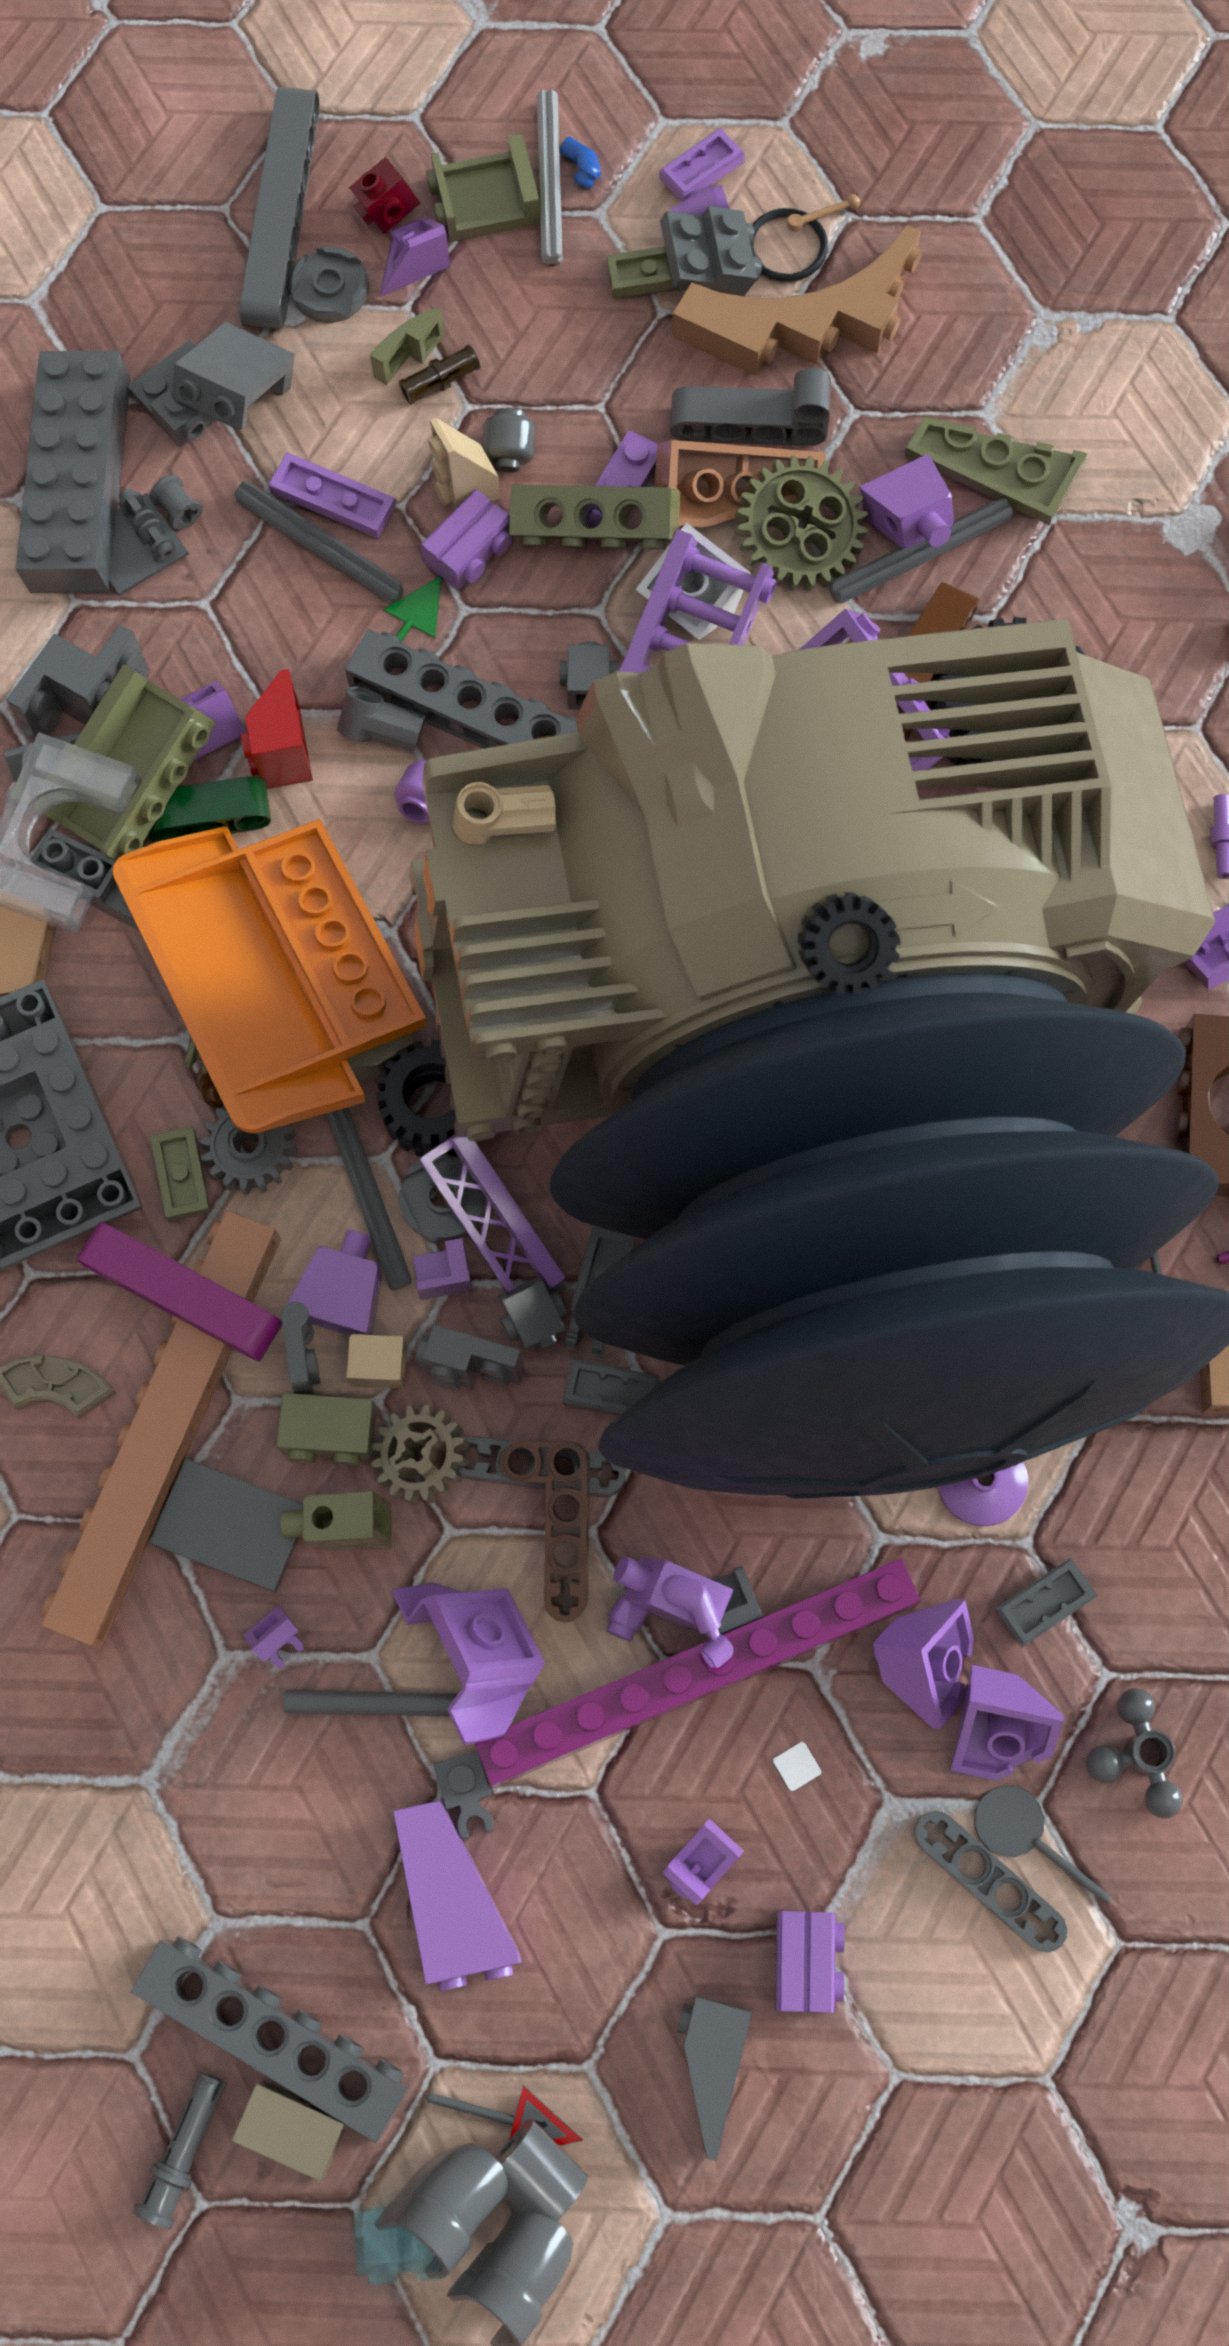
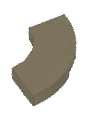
M36 1355L16 1359L0 1366V1387L17 1410L33 1403L52 1402L66 1407L78 1419H81L116 1394L99 1374L71 1359Z

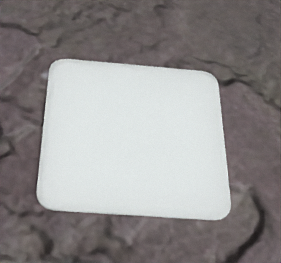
M804 1742L798 1743L773 1759L775 1766L791 1791L796 1790L821 1774V1769Z

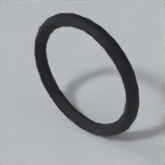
M794 208L771 210L760 216L752 224L754 227V238L760 227L769 220L790 216L791 214L803 216L808 213ZM817 219L807 222L815 229L820 240L818 257L809 267L795 273H779L772 271L761 263V274L773 280L792 282L802 280L816 272L825 261L828 252V238L821 223ZM753 240V243H752V245H751V249H752L753 257H757L756 254H755V251H754V240Z

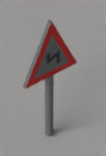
M524 2085L515 2115L429 2093L426 2096L428 2103L513 2125L509 2140L525 2121L532 2119L558 2146L583 2141L575 2131Z

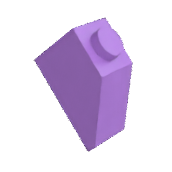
M962 1599L952 1600L897 1617L873 1642L874 1656L879 1665L882 1682L931 1728L941 1729L962 1703L966 1685L958 1682L962 1668L963 1656L971 1657L974 1644V1635L966 1600Z
M972 1665L962 1700L951 1771L997 1781L1011 1775L1013 1767L1033 1759L1036 1763L1052 1757L1063 1724V1714L1018 1674Z

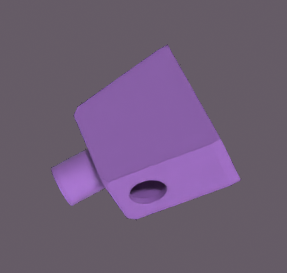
M928 454L860 486L861 496H863L862 508L863 511L868 513V516L865 518L866 521L901 548L912 547L924 540H927L933 547H939L950 538V528L954 523L951 493Z
M347 1230L340 1251L320 1246L312 1257L287 1304L291 1302L304 1304L310 1316L309 1322L313 1325L349 1336L352 1334L373 1335L382 1271L378 1263L365 1259L372 1238L358 1231Z

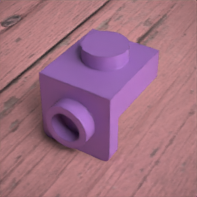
M708 1819L663 1870V1874L669 1879L671 1887L678 1895L690 1899L694 1904L698 1905L742 1855L744 1850L712 1820Z

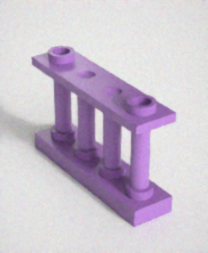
M677 529L620 672L640 673L651 668L648 664L654 651L659 652L661 649L668 651L683 644L691 643L669 634L668 628L664 627L670 611L675 613L677 610L730 630L733 632L729 645H745L761 603L768 604L775 590L777 580L772 578L774 572L770 565L762 563L757 576H753L700 555V550L696 548L698 542L694 536ZM694 570L749 592L741 615L738 616L683 594L684 589L680 588L685 573H692Z

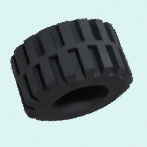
M432 1040L431 1047H424L422 1041L413 1043L415 1050L409 1053L405 1047L397 1051L399 1060L397 1062L391 1059L388 1060L384 1066L386 1075H380L377 1083L380 1092H376L377 1103L388 1134L393 1141L397 1139L400 1147L405 1151L409 1152L411 1148L414 1149L418 1157H422L455 1135L456 1115L454 1110H450L439 1117L426 1118L413 1113L408 1107L412 1094L420 1086L430 1082L446 1083V1059L441 1056V1040ZM451 1148V1151H452V1153H453V1156L456 1155V1152L454 1151V1149Z

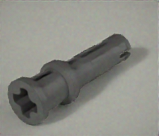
M199 2071L193 2090L178 2120L167 2150H165L162 2160H157L156 2163L152 2164L150 2172L153 2176L141 2203L134 2205L133 2214L157 2226L172 2229L175 2222L172 2214L183 2189L189 2188L191 2185L192 2174L189 2170L213 2117L218 2101L227 2086L226 2082Z

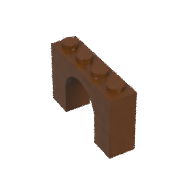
M1193 1014L1186 1027L1180 1028L1178 1036L1186 1053L1184 1069H1182L1176 1082L1177 1094L1183 1095V1110H1178L1176 1114L1175 1135L1182 1136L1181 1151L1197 1156L1215 1170L1219 1178L1218 1189L1215 1195L1229 1196V1135L1218 1126L1209 1106L1211 1085L1219 1078L1229 1075V1016Z

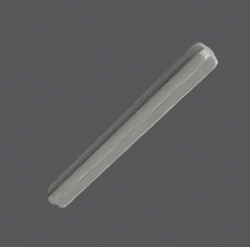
M541 90L537 94L541 255L544 264L558 265L563 260L558 94L554 90Z

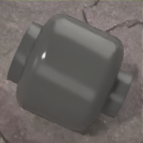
M514 408L497 409L494 411V415L487 418L484 422L482 448L489 461L496 464V470L509 473L520 471V465L529 463L534 457L535 424L526 417V413L522 410Z

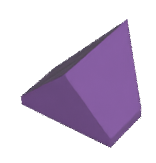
M424 216L389 231L392 241L379 297L450 267L444 225Z

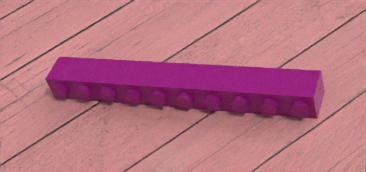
M902 1558L723 1634L732 1644L733 1654L719 1668L709 1667L702 1658L699 1649L707 1643L704 1642L509 1726L502 1737L474 1744L490 1784L496 1788L912 1609L921 1600Z

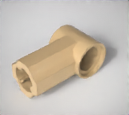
M482 782L468 784L461 789L457 797L452 817V828L455 835L461 841L473 845L486 843L493 836L554 831L556 825L554 793L550 785L495 789L493 786ZM472 808L480 809L488 817L475 819L466 810Z

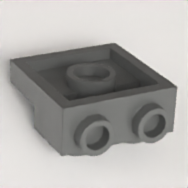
M708 206L702 216L673 211L665 212L660 220L673 288L687 290L692 282L720 293L744 297L759 279L762 268L760 258L753 257L751 245L754 240V227L752 224L746 223L744 211Z
M190 340L127 386L132 398L180 448L190 440L199 438L206 428L216 421V419L172 398L174 364L195 347Z
M433 1324L430 1336L423 1335L421 1337L415 1360L420 1362L419 1369L428 1372L429 1376L435 1378L434 1384L453 1391H459L461 1386L472 1389L477 1372L483 1374L482 1380L497 1386L507 1387L508 1382L520 1384L525 1369L521 1350Z

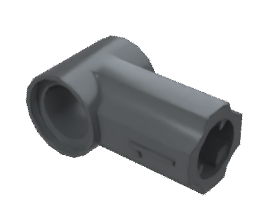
M354 686L349 687L346 691L337 730L340 734L352 740L370 741L376 739L415 751L425 715L384 702L383 697L373 690Z

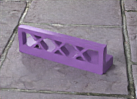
M455 1134L418 1159L506 1292L515 1288L509 1279L513 1260L529 1263L537 1276L543 1280L546 1287L552 1288L565 1279L559 1267L475 1141H469L467 1137H457ZM451 1148L454 1149L462 1161L459 1181L441 1177L432 1163L433 1160ZM467 1170L476 1184L465 1182ZM446 1183L458 1185L456 1197ZM464 1187L481 1190L486 1197L483 1217L468 1215L461 1207ZM491 1208L494 1209L501 1221L489 1219ZM471 1220L482 1222L480 1234ZM488 1223L504 1226L511 1235L507 1254L490 1251L485 1243ZM516 1244L525 1257L514 1255ZM495 1257L506 1259L504 1270Z

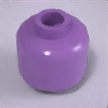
M426 760L415 761L410 764L394 792L395 801L401 814L408 820L419 824L429 822L422 784L423 768Z

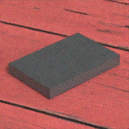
M185 1459L149 1543L276 1593L299 1537L284 1538L282 1536L281 1515L284 1510H303V1504Z

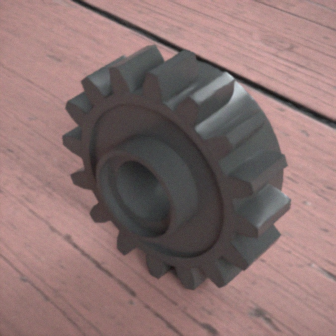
M217 1108L215 1112L219 1121L216 1124L213 1122H205L204 1124L211 1137L200 1138L199 1142L203 1149L209 1151L202 1155L201 1158L205 1166H213L209 1171L212 1178L217 1181L224 1177L223 1185L226 1190L231 1191L238 1185L244 1195H248L251 1188L258 1187L262 1193L266 1192L267 1184L272 1181L280 1184L282 1182L281 1172L284 1169L292 1170L293 1168L288 1156L298 1152L296 1144L288 1141L296 1136L293 1127L284 1125L260 1133H248L237 1128L231 1121L228 1113ZM248 1140L259 1141L255 1151L248 1154L239 1152L244 1142Z

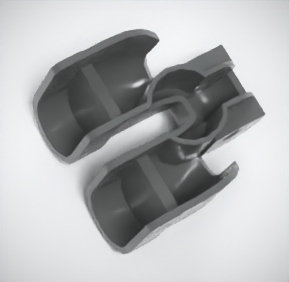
M529 2119L519 2127L495 2158L485 2149L474 2143L452 2147L434 2156L407 2182L395 2199L389 2203L376 2219L374 2226L378 2230L403 2228L413 2234L435 2255L424 2270V2273L429 2278L447 2277L469 2250L472 2234L494 2207L503 2200L511 2209V2215L505 2227L494 2242L486 2244L471 2265L453 2284L447 2296L452 2301H474L491 2312L503 2324L490 2341L492 2346H522L540 2323L542 2307L561 2282L571 2262L573 2241L567 2231L558 2223V2220L580 2195L587 2183L588 2175L534 2120Z

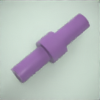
M1219 794L1213 797L1215 826L1210 829L1211 846L1216 849L1217 878L1229 879V795Z

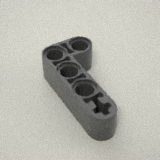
M819 368L800 370L795 374L793 390L700 386L677 388L673 391L671 397L670 433L678 440L691 442L815 446L821 444L826 440L828 433L830 374Z

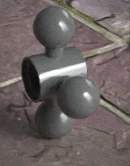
M1140 1688L1128 1689L1119 1697L1117 1709L1120 1717L1126 1723L1133 1725L1136 1735L1128 1741L1125 1751L1118 1752L1115 1748L1107 1745L1094 1748L1086 1760L1087 1771L1094 1780L1105 1784L1116 1781L1122 1775L1124 1768L1130 1767L1138 1774L1148 1775L1151 1785L1145 1793L1147 1809L1158 1818H1171L1180 1811L1183 1803L1180 1789L1174 1783L1167 1781L1164 1773L1174 1762L1175 1747L1172 1740L1165 1733L1151 1730L1149 1721L1155 1712V1703L1152 1696ZM1144 1740L1153 1741L1160 1750V1759L1155 1766L1147 1765L1140 1757L1139 1748Z

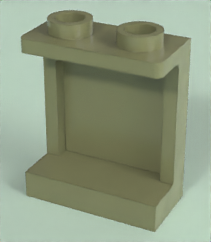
M522 133L507 136L508 152L446 165H441L438 152L431 154L432 169L426 170L428 187L431 195L438 194L440 202L434 203L437 222L444 225V227L446 226L449 242L540 224V201Z

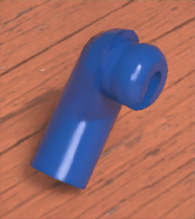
M568 136L560 147V154L579 167L574 175V181L586 189H591L596 178L599 179L601 175L599 158L593 150Z

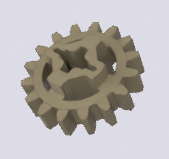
M426 1404L423 1406L421 1414L411 1405L406 1407V1417L403 1419L395 1413L391 1414L393 1426L390 1430L381 1426L378 1429L379 1433L385 1437L383 1443H373L371 1446L372 1449L381 1454V1458L371 1462L373 1468L378 1471H384L377 1479L379 1484L385 1487L391 1486L389 1493L398 1499L405 1494V1500L415 1505L420 1498V1494L423 1500L430 1504L435 1502V1491H440L444 1495L449 1496L451 1494L448 1486L449 1481L452 1479L455 1482L461 1483L463 1480L462 1476L456 1472L458 1466H468L470 1462L460 1455V1451L470 1447L467 1440L458 1437L464 1430L463 1427L455 1421L450 1423L452 1416L441 1410L436 1414L435 1409ZM425 1426L436 1428L434 1431L428 1429L424 1433H419L415 1430V1428ZM423 1447L421 1450L423 1458L418 1462L420 1456L417 1451ZM417 1475L423 1476L426 1481L419 1483L404 1481L407 1478L412 1480Z

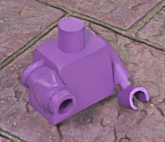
M628 1556L620 1559L615 1568L613 1579L615 1582L627 1587L625 1594L619 1597L607 1614L609 1616V1625L606 1632L631 1642L635 1632H639L650 1612L676 1626L699 1630L700 1634L706 1633L710 1641L703 1645L699 1652L709 1667L719 1668L732 1657V1644L719 1632L718 1628L722 1626L721 1620L733 1589L664 1559L641 1557L639 1561H636Z

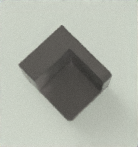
M742 1565L734 1568L732 1573L713 1580L733 1589L721 1620L722 1626L718 1628L721 1634L728 1633L763 1618Z

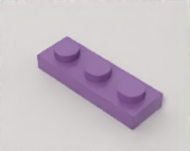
M288 452L268 484L271 494L379 539L396 508L395 497Z

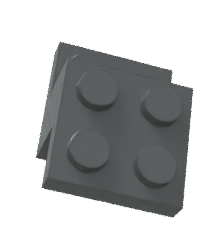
M122 625L118 626L97 657L54 634L7 697L6 701L25 736L35 742H41L46 734H50L56 729L62 712L86 725L123 664L146 679L148 678L149 668L134 632Z

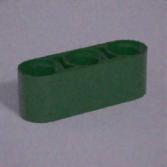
M247 776L177 787L167 802L164 813L156 820L149 831L150 839L159 842L224 826L228 827L231 834L267 827L271 823L266 781L260 777Z

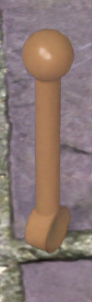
M849 194L842 202L806 215L791 214L787 220V228L797 232L807 222L846 208L855 210L860 205V198L856 194Z

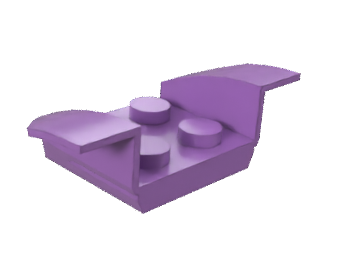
M434 1582L393 1589L392 1593L407 1625L433 1622L463 1685L459 1694L447 1708L463 1745L504 1736L528 1689L545 1665L509 1589L460 1592Z

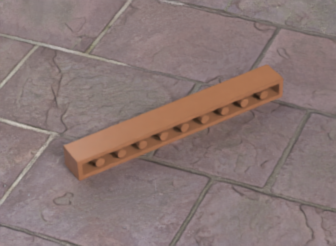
M226 1210L222 1221L216 1220L210 1230L207 1243L211 1246L204 1261L198 1260L193 1271L254 1303L281 1238L275 1228ZM175 1316L172 1317V1325L175 1327L168 1342L162 1341L156 1351L153 1364L157 1367L150 1383L145 1381L137 1394L135 1406L139 1408L132 1423L127 1422L123 1426L119 1434L117 1448H120L115 1462L113 1465L108 1464L102 1472L98 1483V1489L102 1491L95 1507L89 1506L82 1517L79 1531L83 1532L79 1543L76 1549L71 1548L67 1552L62 1562L60 1573L64 1576L57 1592H50L41 1612V1616L45 1617L42 1627L98 1650H102L233 1351V1348Z

